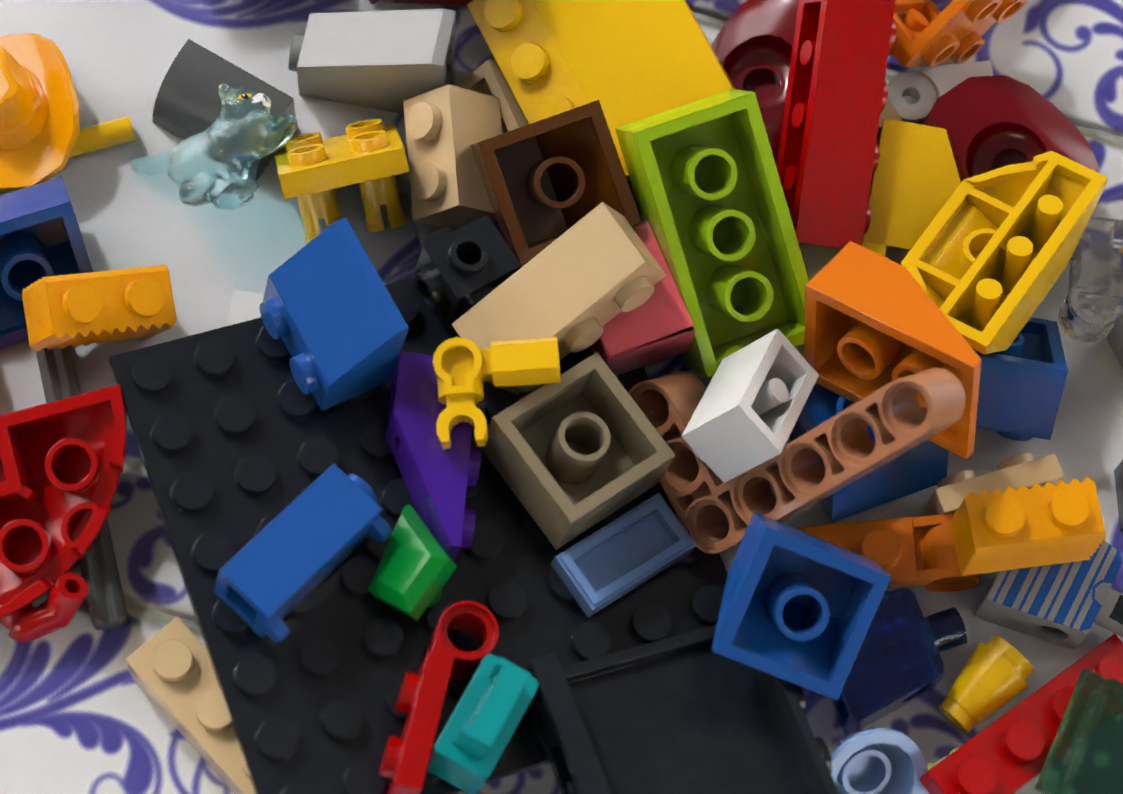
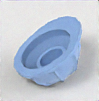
M872 726L844 739H838V744L830 753L832 760L831 776L839 794H930L919 781L928 771L925 758L920 747L903 732Z

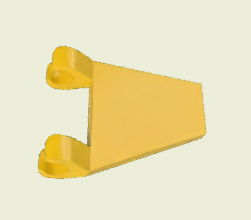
M888 118L883 119L878 144L880 151L879 163L872 176L868 206L871 210V222L867 234H864L862 247L885 256L886 246L911 250L960 185L961 180L946 129Z

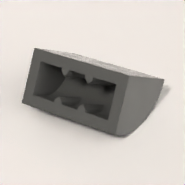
M188 39L175 57L162 81L153 108V123L257 182L275 156L274 150L280 149L296 126L294 98ZM241 93L252 94L246 100L238 98ZM258 93H263L271 100V106L266 107L263 105V102L252 103L254 100L252 97Z

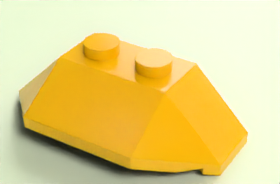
M1049 151L1034 156L1032 162L1007 165L965 179L901 261V265L906 267L973 349L985 355L1008 350L1067 267L1106 187L1108 177L1054 151Z

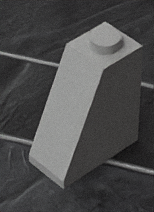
M449 9L310 13L305 35H294L289 54L288 68L290 71L297 72L299 95L404 114L403 101L451 84L454 71L456 11Z

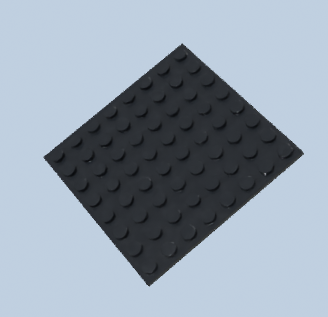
M414 278L385 285L409 327L401 351L434 356L436 349L441 343L447 339L460 337L452 324L448 326L445 324L436 309L431 310L424 305L415 289ZM261 317L110 356L109 362L116 383L121 384L126 413L219 688H221L240 750H242L255 794H387L390 779L379 776V771L389 736L401 738L407 716L405 713L395 711L406 671L417 674L425 658L429 639L442 613L456 602L474 601L487 607L496 618L499 628L498 640L491 654L499 658L503 657L526 671L530 659L554 652L557 654L561 667L717 625L728 575L719 553H705L695 547L690 554L589 618L551 566L555 556L660 493L676 515L660 482L556 550L481 450V463L476 486H467L465 507L475 509V527L470 548H460L454 560L457 568L441 588L442 593L439 601L435 605L427 607L418 621L378 600L368 591L391 538L390 536L383 544H380L369 536L282 619L290 633L280 643H276L267 635L261 638L214 593L218 572L333 463L347 476L355 474L373 489L378 499L377 504L382 508L380 516L389 524L392 531H394L401 512L406 505L409 504L416 510L385 437L391 381L322 411L312 392L304 394L296 384L290 369L289 361L292 356L282 338L275 340L271 337ZM591 346L579 352H570L561 359L560 373L566 372L593 355ZM644 366L616 376L628 393L635 384L649 380ZM483 382V387L487 388L484 413L487 425L489 426L493 416L538 388L515 395L499 387L494 388L491 382ZM472 425L471 446L478 447L474 433L475 427ZM456 629L447 632L450 643L458 650L464 652L478 650L476 639L467 631ZM473 676L461 680L449 678L432 749ZM527 707L485 783L550 763L529 707ZM426 770L420 794H454L463 790Z

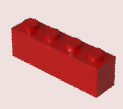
M799 0L777 159V171L796 237L800 244L842 249L852 241L862 246L864 234H867L869 230L871 210L868 206L871 178L877 169L880 156L879 146L876 141L880 113L883 111L888 98V86L885 81L888 53L896 38L897 28L893 18L896 0Z

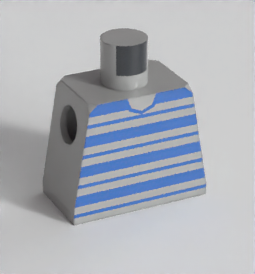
M1103 541V544H1100L1096 552H1093V556H1090V560L995 572L974 616L1065 648L1075 649L1086 637L1093 623L1123 638V594L1111 588L1123 563V556L1121 552L1106 541Z

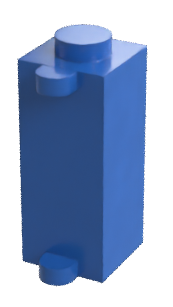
M333 463L219 570L214 593L261 638L267 635L276 643H280L290 633L282 619L369 536L376 542L383 544L393 534L389 524L380 516L382 508L377 504L378 499L375 492L362 478L355 474L347 476Z

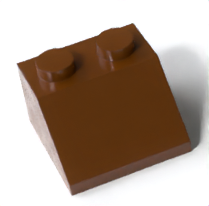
M599 100L470 145L502 236L522 265L529 262L601 202H604L623 215L630 225L641 222Z

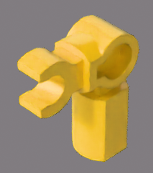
M461 337L447 339L441 343L434 353L433 366L437 377L438 401L446 405L436 423L437 436L442 448L451 449V430L456 424L461 422H468L475 427L474 433L478 447L486 446L489 438L487 421L482 411L476 407V404L483 401L484 398L483 382L493 381L494 388L561 383L558 337L494 341L490 344L491 348L479 349L474 342Z

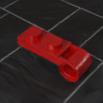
M460 601L450 605L442 613L429 639L425 658L417 674L406 671L395 709L397 712L407 714L401 738L389 736L379 771V776L390 779L387 794H420L449 678L461 680L474 676L485 655L491 654L497 643L499 635L498 623L492 612L484 605L474 601ZM456 629L467 631L476 639L478 650L472 652L458 650L450 643L447 632Z

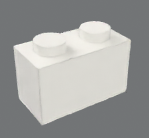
M776 329L722 359L681 437L690 445L696 456L705 462L720 480L725 483L781 454L819 374L782 332Z

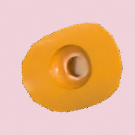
M34 33L0 37V193H7L46 182L62 171L67 164L80 132L79 102L72 75L63 53L53 40Z

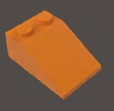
M850 241L805 285L804 358L819 374L816 383L857 403L892 381L931 368L948 370L962 383L966 395L965 409L961 418L952 426L927 440L967 460L974 452L982 359L905 266ZM918 392L917 401L919 407L927 415L925 398Z

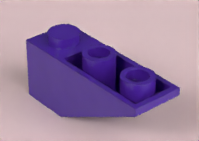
M401 351L391 379L385 437L417 512L454 561L460 548H470L473 539L475 509L466 508L465 499L467 486L475 487L478 480L481 448L471 446L472 424L468 422L456 424L451 430V449L442 448L437 436L436 423L446 405L438 401L437 377L433 366L434 356ZM483 387V401L476 404V407L482 411L483 415L487 398L486 387Z

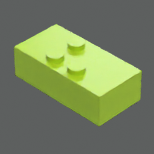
M730 89L615 128L642 220L649 223L694 326L678 332L682 334L696 329L691 349L683 352L686 367L707 378L712 377L722 359L776 329H779L794 347L804 344L805 285L809 282V278L755 92Z

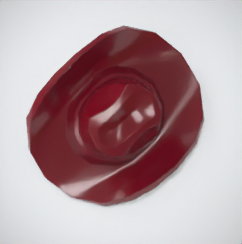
M748 0L728 19L711 46L734 88L755 92L773 157L777 161L799 0Z
M1006 75L967 78L936 100L922 124L946 129L961 182L1007 165L1032 162L1034 156L1049 151H1054L1099 172V166L1091 145L1079 129L1054 104L1031 86Z

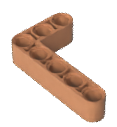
M931 368L888 383L784 446L781 454L723 483L710 467L696 456L690 445L681 437L706 391L705 385L697 376L691 372L677 371L635 384L629 391V395L676 455L659 482L681 524L696 543V547L710 554H716L740 545L754 512L781 523L789 520L952 426L961 418L966 404V395L958 378L946 369ZM918 392L925 398L927 415L919 407L917 401ZM867 423L874 431L876 437L875 444L869 438ZM818 453L824 461L825 472L820 466ZM770 483L772 484V486H773L774 489H775L776 498H775V496H774L773 493H772V490H771V487H770ZM724 513H725L726 516H727V519H728L729 524H728L727 521H726V518H725Z

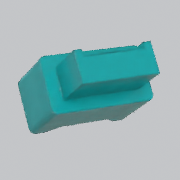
M493 654L485 655L433 747L427 771L468 794H478L491 775L539 687L538 680L532 677L531 673L503 657L499 658Z

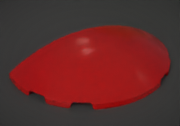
M121 384L0 415V619L26 607L51 590L59 576L66 573L78 559H82L101 532L112 510L111 503L118 487L120 474L124 470L126 459L127 416Z

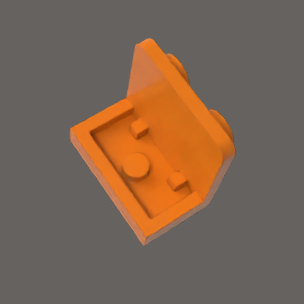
M896 0L893 16L897 28L896 38L888 56L895 57L904 68L928 65L935 67L940 64L951 63L962 64L982 48L985 40L981 36L996 21L1002 23L1011 18L1023 7L1026 0H952L942 12L932 0Z

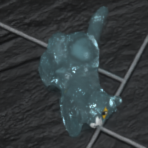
M221 83L218 86L219 97L222 101L221 113L211 126L183 140L173 150L153 156L134 158L131 161V167L134 171L146 175L168 171L167 175L178 187L179 199L185 205L202 206L212 202L216 208L234 209L251 201L260 186L251 175L250 167L254 160L268 156L280 149L293 136L298 126L296 117L291 114L272 117L271 100L265 94L256 93L242 86L235 90L227 84Z

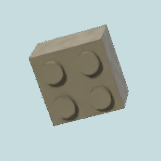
M598 352L562 373L561 383L545 384L493 416L488 426L489 438L486 446L480 447L556 550L657 485L676 456Z

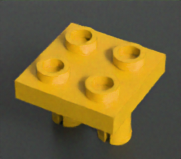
M381 119L362 120L346 126V134L322 139L320 132L303 133L287 138L284 141L285 148L274 150L284 200L294 197L298 199L306 234V244L321 233L319 219L324 218L326 228L335 221L340 220L334 189L357 183L366 216V228L369 232L385 231L380 209L381 205H385L391 229L406 223V216L403 214L395 175L409 172L403 143L394 124L383 126Z

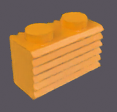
M166 265L42 277V279H38L34 284H30V286H26L22 290L29 345L36 352L47 348L49 351L56 347L63 349L69 345L73 348L81 344L88 346L94 342L99 345L106 341L111 344L117 340L124 342L132 339L135 341L142 337L147 340L171 329L177 322L170 273Z
M1086 476L1082 483L1075 478L1072 479L1070 484L1060 480L1056 486L1047 481L1043 488L1034 483L1030 489L1022 484L1017 491L1008 486L1005 492L995 488L991 494L982 489L978 496L969 491L950 521L962 576L1090 560L1093 552H1096L1100 544H1103V541L1106 540V530L1095 481Z

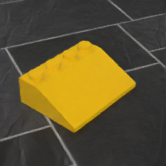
M473 0L467 4L529 124L599 100L634 202L637 200L615 128L730 89H735L686 0Z

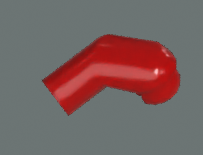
M61 574L43 603L35 608L32 604H29L0 619V623L10 630L8 635L10 638L24 643L67 627L88 594V584L78 574Z

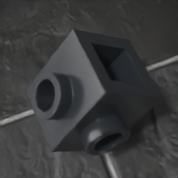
M487 214L457 230L453 225H450L431 234L422 244V250L413 274L414 286L424 305L431 310L436 309L448 326L518 271L522 264Z

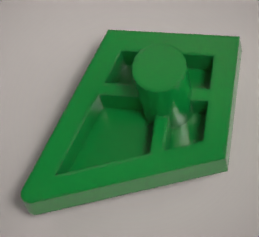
M409 504L401 512L368 591L378 600L418 621L427 607H431L439 601L442 593L441 588L457 566L419 513Z

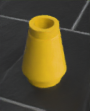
M994 635L986 645L981 642L978 643L947 693L946 699L938 708L955 726L968 734L975 725H979L1027 689L1029 686L1025 680L1034 672V668L1009 642L998 635Z

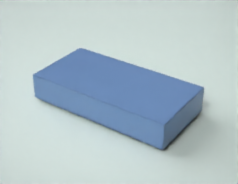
M660 493L555 556L551 566L589 618L690 554L696 547V543Z

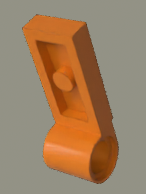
M954 514L910 516L795 528L875 560L891 576L886 589L922 585L927 591L956 592L974 588L981 583L980 574L962 576L950 525Z

